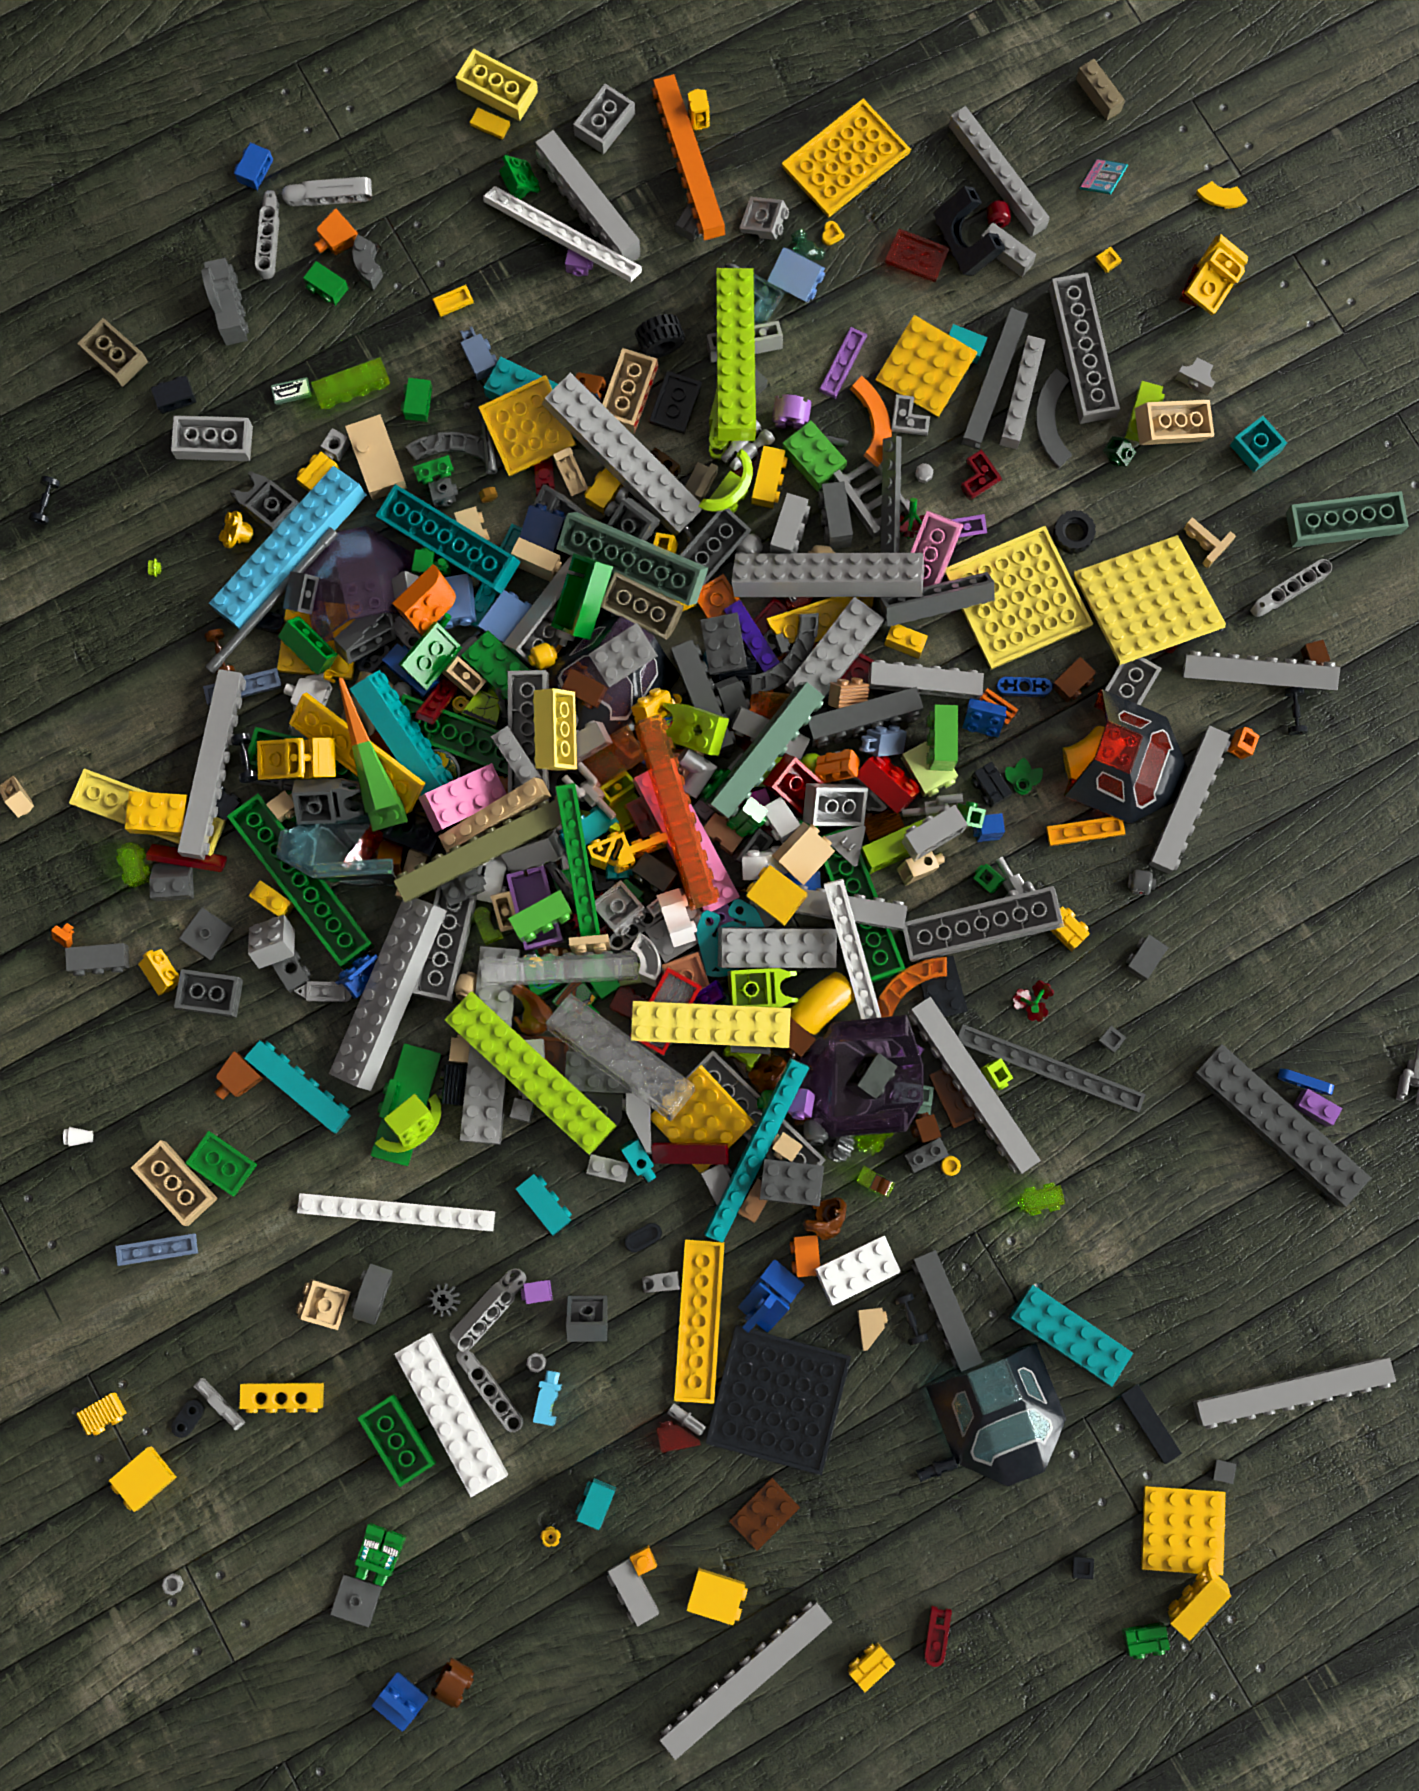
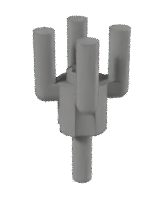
M582 762L578 763L577 769L586 779L579 787L576 785L579 801H586L591 807L598 805L610 820L616 817L615 812L603 801L606 794L600 789L601 784ZM568 775L561 779L565 784L574 783Z
M961 793L937 796L935 801H925V807L902 810L903 817L926 815V818L931 815L935 817L948 803L963 802V795Z
M1003 857L996 860L1007 879L1003 882L1008 892L1005 898L1035 890L1031 882L1027 881L1024 883L1020 874H1012Z
M1419 1040L1415 1060H1408L1407 1069L1400 1075L1396 1100L1404 1101V1096L1408 1095L1409 1085L1418 1087L1417 1105H1419Z

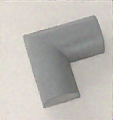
M896 394L891 426L892 432L928 436L930 416L912 414L914 397Z
M685 747L675 762L690 771L681 786L685 792L697 799L717 769V766L692 749Z

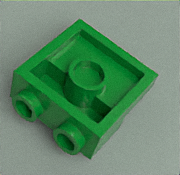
M449 455L413 466L418 483L422 482L423 485L433 482L435 477L440 476L443 479L451 476V472H454Z

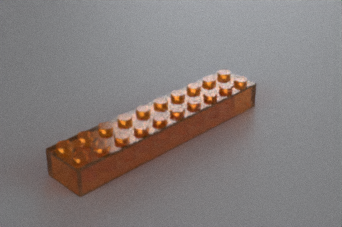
M661 714L638 720L634 728L690 910L694 911L718 902L717 898H720L717 887L713 886V872L706 864L708 856L706 850H702L700 844L702 842L701 833L699 830L696 831L694 823H697L696 817L689 808L691 804L690 797L683 789L685 781L683 775H679L677 769L679 767L678 758L673 756L671 750L674 748L672 739L667 737V722L665 718L662 719Z

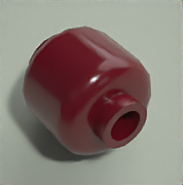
M996 200L988 206L987 222L989 225L995 223L1000 228H1003L1010 223V206L1006 202Z

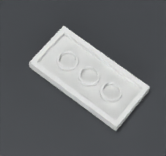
M881 1236L814 1269L830 1306L901 1272L885 1236Z

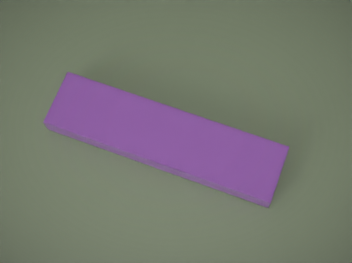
M850 327L819 392L836 399L867 338V334Z

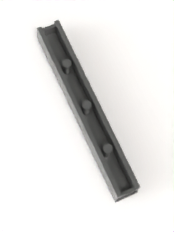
M1013 307L1010 309L961 445H967L978 450L980 448L1028 316L1025 312L1016 310Z

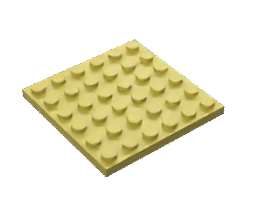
M1046 526L946 568L945 576L948 581L988 572L994 580V601L962 608L990 670L1093 626V622Z
M1178 535L1074 572V577L1119 665L1225 628L1226 623Z

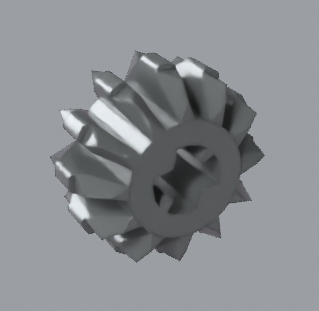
M829 1134V1138L824 1142L825 1145L822 1148L825 1151L824 1155L834 1162L846 1161L847 1156L851 1157V1151L854 1150L853 1145L855 1141L853 1136L831 1137Z
M444 1283L443 1290L440 1284H437L436 1289L438 1292L431 1289L430 1293L434 1297H427V1300H433V1303L429 1304L428 1308L436 1307L432 1312L434 1315L440 1310V1317H444L445 1311L448 1316H451L450 1308L455 1312L458 1310L454 1303L461 1304L460 1300H455V1297L460 1296V1293L452 1294L455 1287L452 1286L448 1290V1283ZM443 1294L446 1299H449L445 1306H442V1302H439V1298H442Z

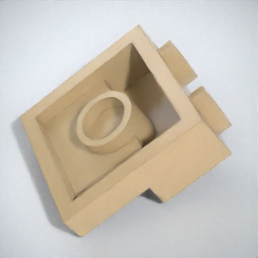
M310 1279V1282H306L303 1287L302 1294H305L303 1302H299L296 1308L298 1318L338 1330L351 1292Z

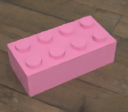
M926 511L911 553H923L924 556L923 587L941 583L964 525L930 511Z
M491 763L427 792L418 798L434 831L437 832L472 816L506 795V792Z

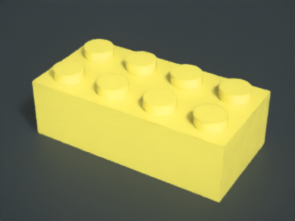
M475 49L472 50L456 76L458 90L518 121L522 119L538 93L535 80Z
M554 688L534 690L535 769L554 771L577 769L575 692Z

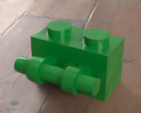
M428 548L415 549L411 570L413 574L421 576L434 564L444 577L452 575V569L446 559L440 558L438 560L434 551Z

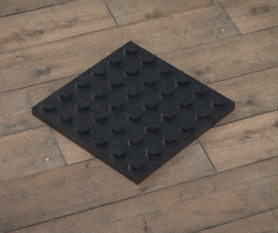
M736 1325L705 1444L822 1475L851 1356L752 1329L748 1333L741 1326Z

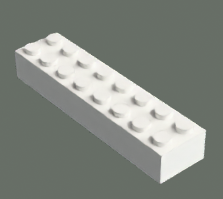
M430 1333L396 1352L394 1355L470 1497L507 1477L508 1473L434 1335Z

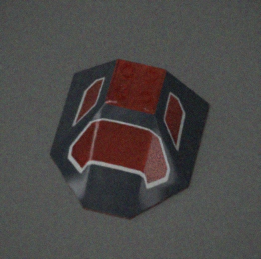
M1100 689L1094 707L1104 711L1106 725L1094 759L1077 780L1074 778L1069 779L1064 797L1131 824L1176 801L1187 765L1166 716Z

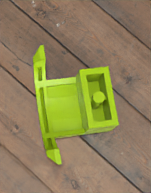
M742 448L736 454V457L742 463V478L730 471L710 499H703L698 505L699 508L706 511H721L729 508L735 513L739 506L737 505L739 501L747 497L749 493L748 488L753 476L751 459Z
M627 771L600 787L606 794L603 801L615 812L616 818L619 823L616 822L609 827L610 833L626 832L650 816L642 800L634 793L636 788L632 782L633 778Z
M416 1094L412 1095L384 1118L386 1125L397 1136L400 1143L389 1142L382 1137L375 1144L387 1152L398 1153L411 1150L425 1142L435 1131L441 1118V1104L437 1095L434 1094L428 1099L431 1105V1113Z

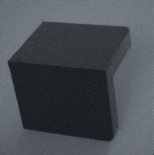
M592 870L597 895L601 891L605 893L615 885L614 880L606 882L605 870Z

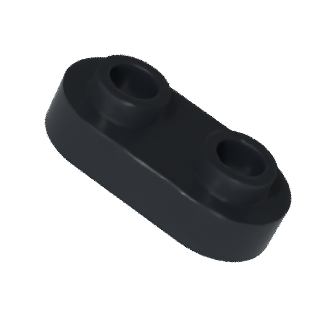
M384 645L358 659V670L373 674L384 664L382 659L390 652L389 647ZM384 651L383 656H378V653ZM366 664L371 665L368 669H365L364 666Z
M191 1400L184 1405L172 1423V1433L176 1437L184 1438L192 1433L205 1412V1407L201 1401ZM192 1406L196 1408L195 1414L190 1412ZM180 1424H183L185 1427L183 1431H180L178 1428Z

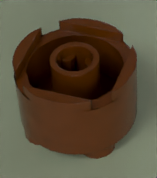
M764 1055L760 1057L759 1062L749 1073V1078L760 1095L764 1090H775L787 1065L782 1057Z
M450 1657L449 1662H446L436 1680L438 1686L436 1689L432 1688L430 1696L451 1708L453 1706L458 1708L463 1699L464 1689L468 1690L474 1680L472 1678L474 1675L473 1670Z

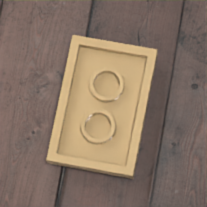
M608 934L569 938L572 954H576L577 957L588 956V953L593 952L596 955H605L607 951H611Z

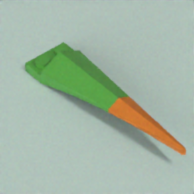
M339 678L338 681L365 813H368L372 830L376 831L408 822L403 802L369 740L344 679Z

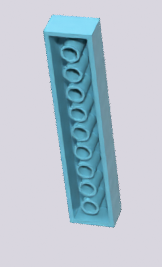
M333 465L209 602L212 608L239 630L290 574V571L318 543L323 534L330 527L336 530L366 497L362 487Z

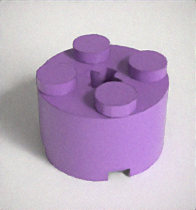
M785 394L782 395V398L775 396L772 421L775 422V427L786 428V426H793L794 430L801 429L809 422L812 402L810 400L804 402L803 397Z

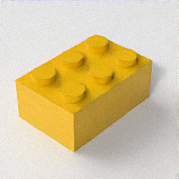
M129 791L125 829L134 834L181 837L189 797L182 794Z
M1209 1567L1206 1571L1202 1570L1196 1576L1195 1583L1192 1586L1188 1585L1183 1590L1181 1598L1178 1601L1175 1599L1169 1605L1168 1614L1171 1625L1190 1641L1231 1597L1228 1584Z

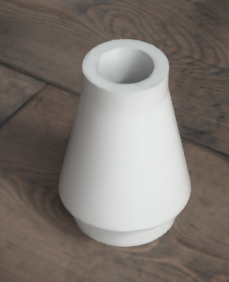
M72 1127L64 1129V1145H69L70 1147L93 1142V1131Z

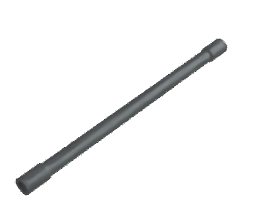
M330 527L292 571L303 573L339 534ZM289 575L220 652L205 666L207 670L214 674L225 662V659L286 593Z

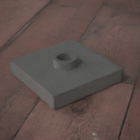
M201 908L179 939L212 961L234 929L204 908Z
M344 1574L330 1615L370 1627L383 1586Z

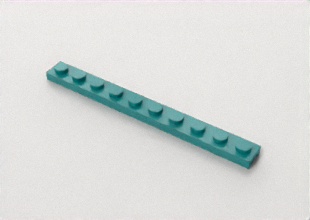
M791 1058L789 1059L769 1103L704 1232L705 1236L723 1243L809 1069L807 1065Z

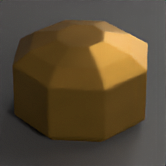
M487 487L479 492L481 502L483 503L492 502L498 497L495 487Z

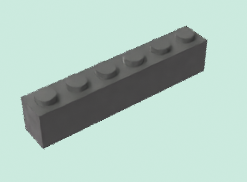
M988 572L923 587L922 597L880 598L881 617L885 619L884 622L888 627L978 604H985L995 600L994 580Z
M936 1250L912 1259V1270L915 1276L919 1275L921 1279L919 1283L920 1289L923 1294L926 1293L928 1296V1308L931 1313L934 1312L937 1319L934 1322L938 1331H942L945 1338L942 1341L946 1350L950 1349L953 1357L950 1360L954 1369L958 1368L962 1372L983 1363Z

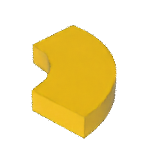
M1213 181L1196 192L1206 203L1212 206L1224 207L1225 209L1236 208L1247 202V199L1237 186L1231 189L1222 188Z

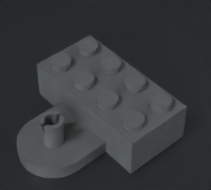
M226 258L204 262L205 268L201 269L205 290L215 312L218 330L226 346L248 341L247 334L249 333V328L244 319L246 315L243 305L241 306L240 300H242L240 290L237 288L238 279L232 264H228Z
M566 1051L565 1078L581 1093H584V1096L616 1125L614 1128L616 1129L622 1120V1098H624V1095L626 1093H643L645 1055Z

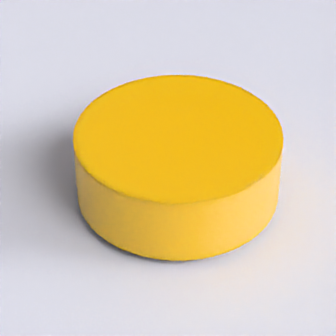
M948 1156L942 1160L941 1170L945 1175L954 1176L960 1171L961 1164L956 1157Z

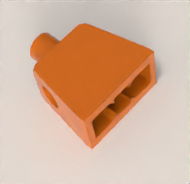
M334 209L317 227L320 240L313 245L319 253L329 248L334 255H337L354 245L358 233L337 209Z

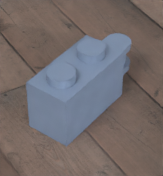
M472 326L464 332L461 330L460 334L463 339L461 342L462 350L477 381L490 376L498 361L494 354L491 355L489 352L491 347L487 338L483 339L481 333L476 335Z
M889 725L888 727L876 726L875 729H868L866 736H861L862 746H860L859 750L877 757L903 754L907 732L901 730L897 725Z

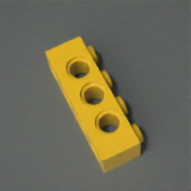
M324 1383L240 1384V1409H245V1413H257L258 1409H265L266 1413L278 1412V1409H286L285 1412H298V1409L305 1408V1412H318V1408H323ZM260 1392L266 1395L264 1404L258 1401V1394ZM280 1392L286 1395V1401L283 1404L277 1399ZM300 1392L306 1395L305 1403H300L297 1399Z

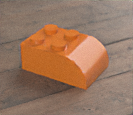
M433 564L392 604L406 622L422 636L433 622H437L453 606L456 594L439 569Z

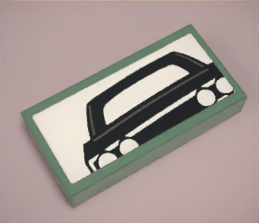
M307 377L271 385L276 405L312 397Z

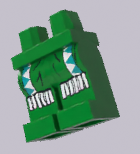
M370 1523L367 1526L366 1534L355 1563L357 1565L355 1577L365 1580L369 1570L376 1572L373 1583L383 1586L388 1577L392 1575L407 1536L391 1530L387 1531L386 1528Z

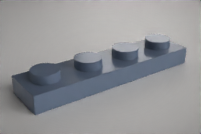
M274 668L243 676L244 680H246V688L242 691L241 698L282 688L278 669ZM215 684L203 686L208 706L211 705Z
M196 1234L116 1246L118 1266L198 1254Z

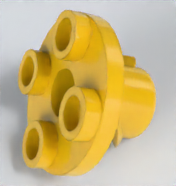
M228 512L225 516L226 524L224 530L220 532L219 540L223 542L226 548H232L237 541L239 544L242 542L249 543L253 537L251 525L247 522H242L240 512Z

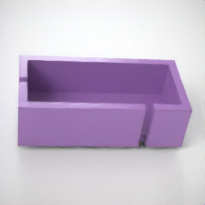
M544 865L538 868L527 869L529 876L526 877L524 871L506 875L516 914L551 895ZM559 923L553 925L554 929L545 934L543 932L536 935L537 938L529 943L524 941L525 951L562 943L563 938Z

